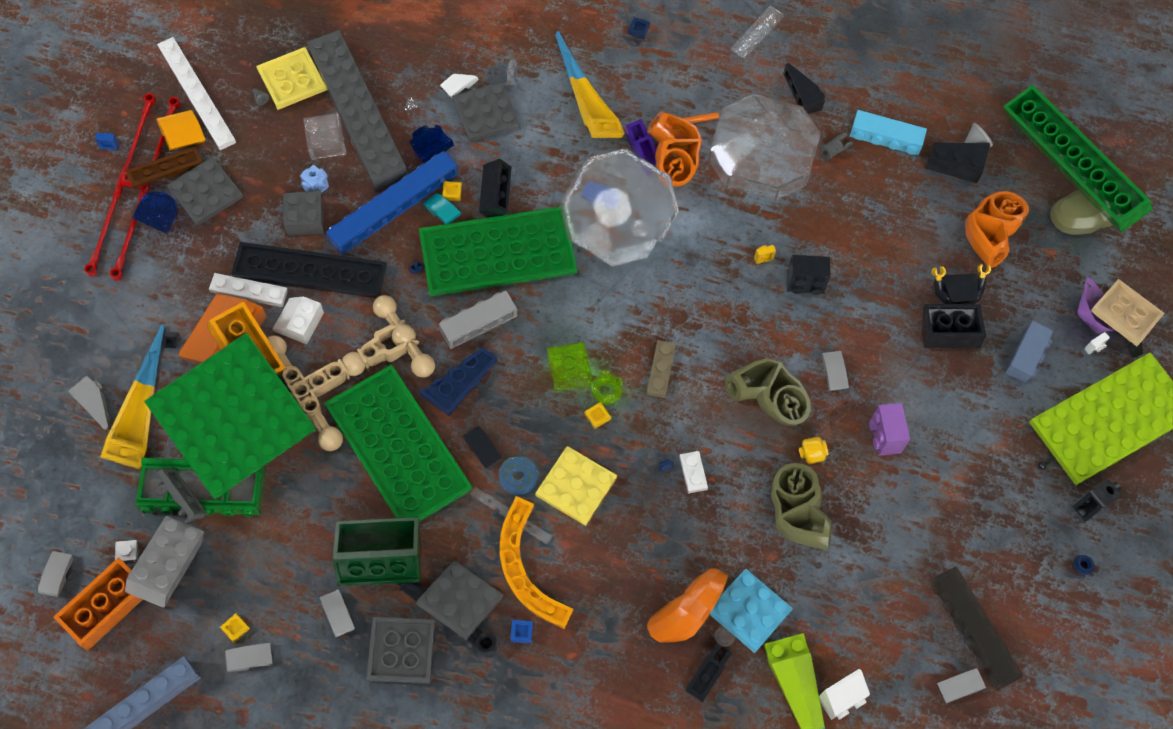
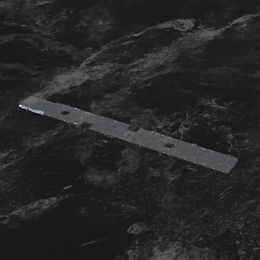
M477 487L474 488L470 495L493 510L498 508L500 510L499 514L506 518L509 511L508 507ZM527 520L524 530L543 543L548 544L552 536Z

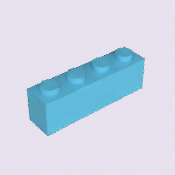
M857 110L850 137L871 142L875 145L889 147L893 150L904 151L908 154L919 155L927 129Z

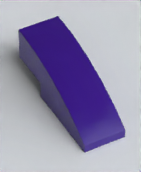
M642 119L624 126L623 130L626 138L647 175L656 172V146L651 135H648Z

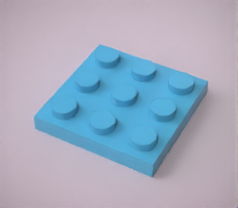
M745 569L719 597L710 615L752 652L756 653L793 608Z

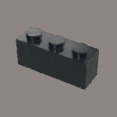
M501 159L483 165L479 212L487 218L508 214L512 166Z

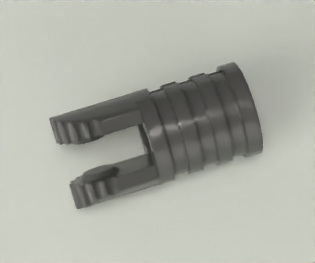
M846 131L819 148L820 154L825 160H830L853 145L852 141H848L844 146L840 140L848 135Z

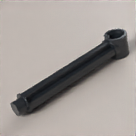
M418 582L396 583L400 586V591H403L416 602L427 590ZM478 627L467 639L483 657L493 656L497 651L495 636L480 630ZM486 640L491 641L492 646L484 649L481 647L482 642Z

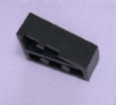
M934 143L928 155L925 169L978 183L984 171L990 143Z

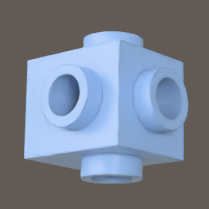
M315 165L305 169L300 175L301 186L306 192L321 191L322 193L329 187L326 172L322 168L318 169Z

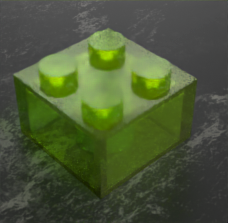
M585 342L547 348V362L554 392L592 385V373Z

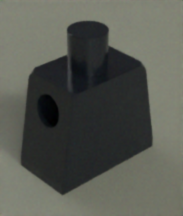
M1106 480L1087 493L1072 507L1086 522L1119 498L1122 488L1118 482ZM1094 499L1097 502V505L1094 506L1091 500Z

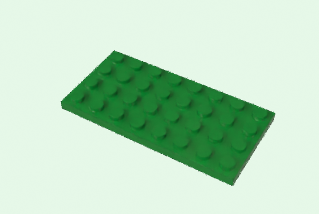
M564 206L419 228L430 297L577 274V266Z
M392 364L324 403L395 518L419 517V522L473 490V487Z

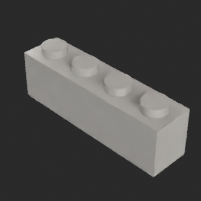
M507 291L498 292L490 299L479 301L475 306L463 309L453 317L444 318L439 323V329L449 348L452 349L517 317V308Z

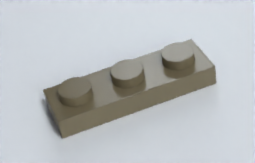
M657 340L647 395L666 397L676 347L675 343Z

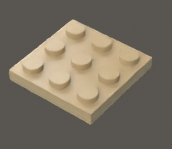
M1119 279L1091 309V312L1136 346L1142 342L1165 314Z

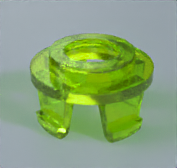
M610 370L601 371L591 386V392L595 400L602 404H612L618 401L623 393L621 377L617 378L611 375ZM603 385H611L614 393L603 396L600 393V388Z

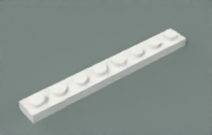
M174 37L158 43L157 45L219 150L235 144L236 141Z

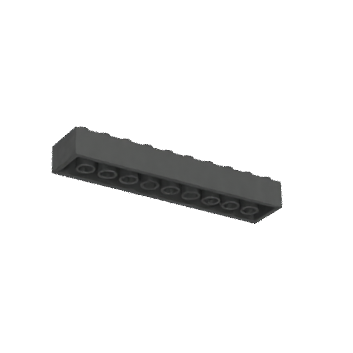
M340 30L307 41L309 54L326 85L330 99L374 192L396 184L407 174L406 166Z

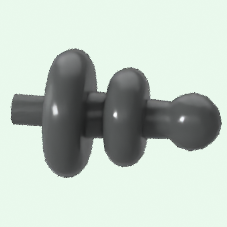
M257 88L252 90L257 105L262 106L269 101V95L266 92Z

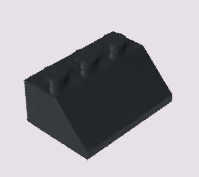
M924 304L922 319L924 348H981L986 338L981 305Z

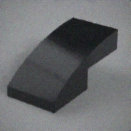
M479 425L462 436L484 469L502 458Z

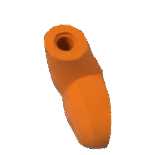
M661 111L651 121L647 129V133L659 143L655 152L656 172L661 182L666 186L673 188L681 187L688 183L697 171L702 138L697 127L689 121Z
M1000 191L984 198L979 206L968 215L965 221V233L972 249L991 268L998 266L1007 257L1010 250L1008 236L1013 235L1029 213L1027 202L1013 192Z
M716 568L703 572L686 588L683 595L669 602L649 619L647 629L650 636L658 642L666 643L684 641L694 636L721 596L728 575Z

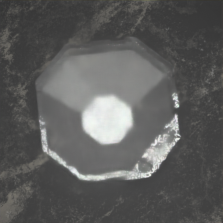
M753 93L723 107L708 160L727 188H742L746 193L757 196L759 193L768 195V199L776 201L806 186L821 132L802 106Z
M626 148L585 158L559 203L568 240L611 266L648 257L657 240L664 239L670 229V224L679 213L670 175L655 168L654 165L634 155Z

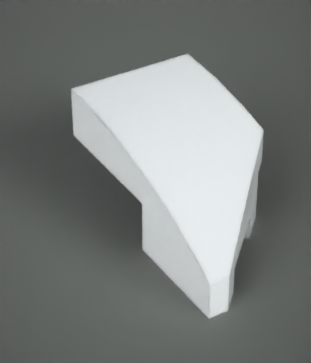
M453 74L440 86L452 98V96L459 94L465 87L469 89L479 79L474 75Z

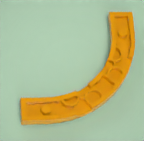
M516 496L504 520L500 535V560L505 579L513 594L528 610L536 616L565 629L573 613V608L543 594L531 583L524 570L520 556V541L534 504Z

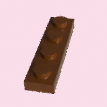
M192 147L125 171L133 189L192 169L203 161L196 147Z

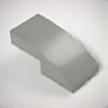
M842 352L822 353L828 391L849 388Z
M52 551L39 583V594L59 596L67 581L65 575L74 560L73 555Z
M339 589L320 597L335 637L355 629Z
M270 643L244 646L225 651L227 672L272 665Z
M978 668L937 683L946 703L986 688Z

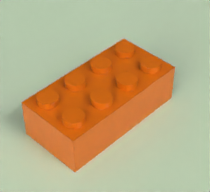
M119 557L53 617L87 651L143 600L125 592L126 579L132 570Z

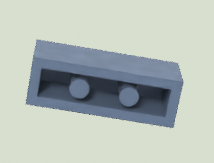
M1032 321L1026 328L1005 373L1024 383H1027L1030 378L1034 379L1039 370L1036 368L1037 364H1041L1045 358L1044 349H1048L1053 341L1050 338L1053 330Z

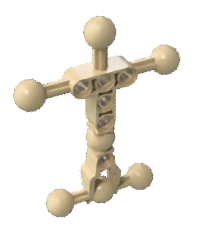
M378 296L373 303L374 313L379 318L386 319L389 326L376 331L374 338L364 344L361 349L358 348L357 352L347 353L342 361L338 359V362H332L305 378L300 370L292 366L285 354L287 349L286 342L280 336L273 335L267 338L286 367L282 371V375L291 395L307 417L315 424L319 431V446L326 451L337 450L343 442V435L339 429L330 427L321 413L322 410L317 399L318 397L343 384L346 379L349 380V376L360 375L365 367L368 369L369 366H375L384 361L393 362L407 352L412 358L411 369L416 376L425 378L434 372V359L428 354L421 353L417 347L419 341L415 340L416 333L410 325L405 324L406 320L398 318L395 313L397 304L391 296ZM392 336V341L397 346L387 350L382 342ZM368 353H375L371 357L366 356ZM336 371L341 372V373H340L339 375H337V376H333V375H332V374H333L334 372H336ZM291 376H297L295 379L289 380ZM318 381H324L321 385H315ZM302 390H305V391H306L305 394H303V395H298V393H299L300 391H302ZM310 406H316L313 410H307Z

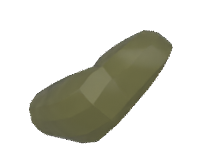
M768 358L760 359L743 366L725 377V388L732 400L736 402L757 400L760 409L782 425L796 426L803 423L810 415L811 404L805 388L797 378L789 373L781 361Z
M786 464L776 473L772 484L771 500L775 509L776 529L787 540L797 544L829 550L832 520L820 510L823 497L817 474L811 467L805 464Z

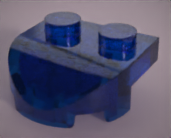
M427 125L418 128L412 133L413 138L410 140L414 154L423 163L431 160L435 154H439L442 151L446 152L455 146L453 140L443 132L442 127L439 125H435V128H428Z
M151 192L142 197L132 218L168 234L175 218H178L179 209L174 198L163 192Z

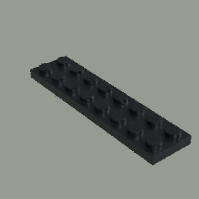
M240 242L231 275L232 277L252 281L377 298L381 296L387 262Z

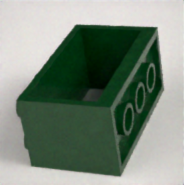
M419 517L336 521L333 564L338 586L421 582L422 542ZM413 548V549H403V550L345 552V551H353V550Z

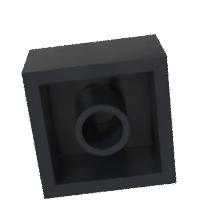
M792 255L787 270V292L794 294H824L831 277L830 257Z

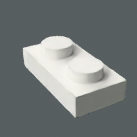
M699 451L680 454L679 458L688 494L707 490L708 485Z

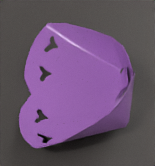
M1087 277L1077 311L1078 315L1098 334L1114 331L1111 326L1091 312V309L1104 294L1096 283Z

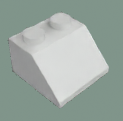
M304 296L289 298L272 330L307 344L324 314L321 303Z
M858 669L824 690L819 699L830 719L838 717L840 720L849 714L848 709L855 706L858 709L867 703L865 699L870 693L863 673Z

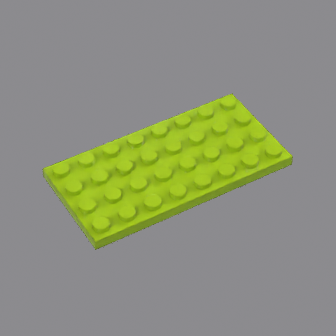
M1150 352L1034 417L1029 423L1077 486L1173 430V380Z

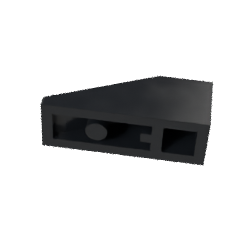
M786 63L783 75L802 116L821 111L826 101L824 93L794 66Z

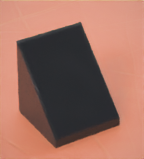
M179 332L165 333L163 336L164 348H176Z
M1130 342L1127 346L1133 358L1143 354L1142 342L1138 346Z

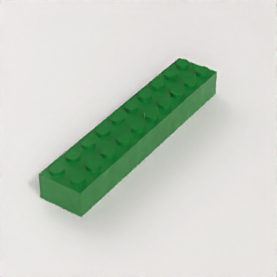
M1033 84L1003 106L1006 117L1120 233L1152 211L1151 200Z

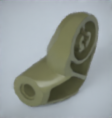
M1079 190L1060 199L1051 208L1050 217L1054 226L1067 234H1090L1100 228L1113 226Z

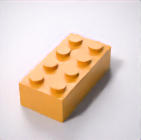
M244 301L208 321L206 326L221 349L247 333L277 375L286 368Z

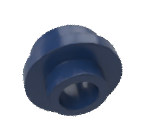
M1080 555L1074 560L1073 566L1077 573L1089 575L1094 570V561L1089 556ZM1080 563H1084L1086 565V569L1082 568Z

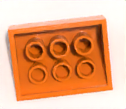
M217 293L177 356L192 364L199 365L221 350L206 326L210 319L244 301L261 327L267 317L263 307L246 299Z

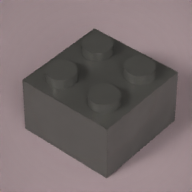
M321 191L283 193L284 228L287 236L324 234V201Z

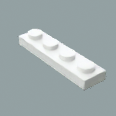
M214 273L209 287L210 293H218L283 307L288 293L286 287Z

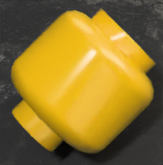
M820 437L804 439L802 447L799 448L801 459H805L808 464L823 462L826 460V456L829 455L826 441Z

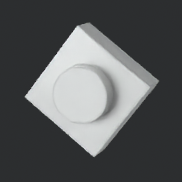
M1105 332L1085 347V351L1089 355L1094 351L1100 352L1107 346L1105 343L1110 337Z
M138 541L116 542L115 560L119 557L124 563L137 562Z

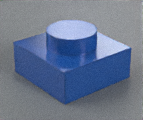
M107 132L96 133L95 140L100 149L118 150L119 142L114 134Z
M512 620L510 641L531 644L533 621Z

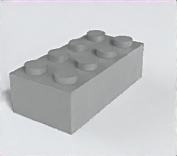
M165 516L128 575L125 592L164 608L202 545L204 531Z

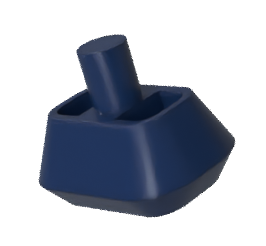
M419 261L409 266V271L412 274H417L424 269L423 264Z
M662 458L661 462H659V471L664 472L672 469L673 461Z

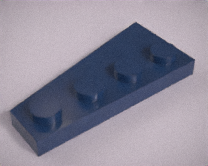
M482 347L463 360V363L456 368L450 369L446 375L434 380L427 388L421 389L419 395L449 417L496 364L498 358Z

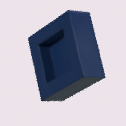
M634 17L628 29V34L644 39L650 27V22Z

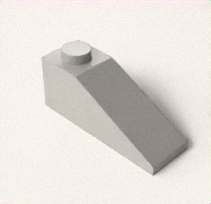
M86 376L68 391L108 434L112 425L105 395L101 391L103 387L96 379L92 381Z

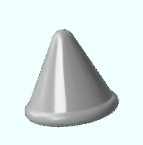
M973 123L964 143H990V147H992L993 142L987 133L978 124Z

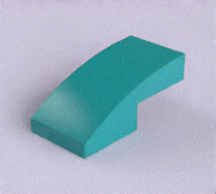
M438 193L423 203L426 209L434 217L437 216L444 224H450L461 216L460 211Z

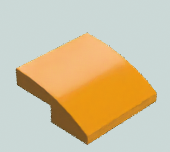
M192 110L156 119L170 151L206 141Z

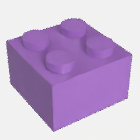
M902 403L879 405L869 421L870 430L873 431L875 437L873 438L874 449H877L878 456L902 453L910 441Z

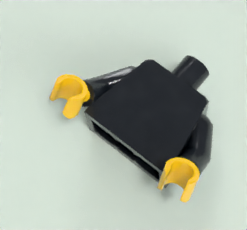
M983 264L977 267L980 276L977 273L945 275L946 270L942 266H940V273L937 274V268H933L931 273L936 277L934 279L935 295L944 304H976L980 301L985 291L987 281L985 276L991 271L990 265H987L985 272H982Z

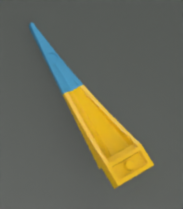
M557 31L555 36L584 125L588 127L592 138H622L625 133L619 119L590 84L573 58L562 36Z
M164 324L160 326L105 439L100 458L136 469L141 468V458H144L147 450L151 411L144 401L154 395Z

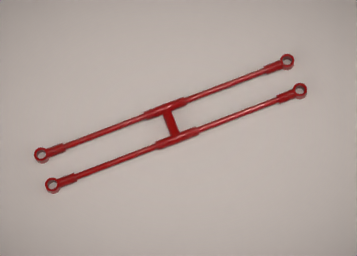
M147 93L144 96L145 104L142 110V117L126 163L122 167L113 193L114 197L95 252L92 253L89 264L84 267L85 273L90 277L97 274L96 265L100 256L99 252L123 187L133 188L130 181L126 180L125 170L129 169L146 117L149 115L152 105L156 103L155 96L152 93ZM177 97L169 98V108L166 116L173 115L176 109L180 107ZM162 133L152 161L157 160L165 139ZM151 183L136 188L141 189L138 196V204L121 254L118 256L115 267L109 273L114 281H119L123 277L121 271L125 262L124 257Z

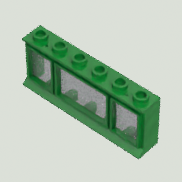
M141 458L142 466L136 503L134 505L142 513L151 514L153 511H161L163 514H173V512H179L183 509L172 499L170 493L162 492L165 489V484H156L158 479H160L157 473L161 469L174 468L208 513L207 516H212L214 513H221L224 516L242 514L245 517H253L254 514L260 515L265 467H262L215 500L186 459Z

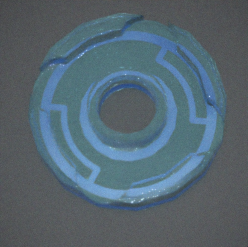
M524 456L508 458L499 469L500 484L506 492L512 495L526 494L537 483L538 472L536 465ZM516 471H521L524 477L517 480L513 477V474Z

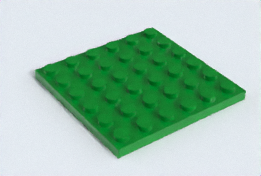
M247 333L144 401L215 500L316 431L312 422Z

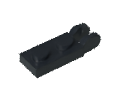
M718 643L710 655L706 656L685 689V692L702 703L724 670V665L732 652L727 651L722 657L721 662L715 660L714 656L721 647Z

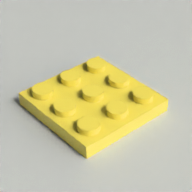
M306 47L256 66L277 110L327 90Z
M567 446L535 493V496L586 526L617 479V475Z

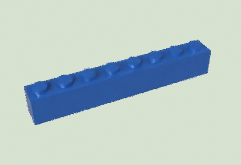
M444 151L435 154L431 160L419 165L415 171L406 174L396 184L390 185L386 191L377 194L373 200L361 205L357 211L345 216L338 224L332 225L326 231L328 241L342 256L444 184V181H450L457 176V165Z

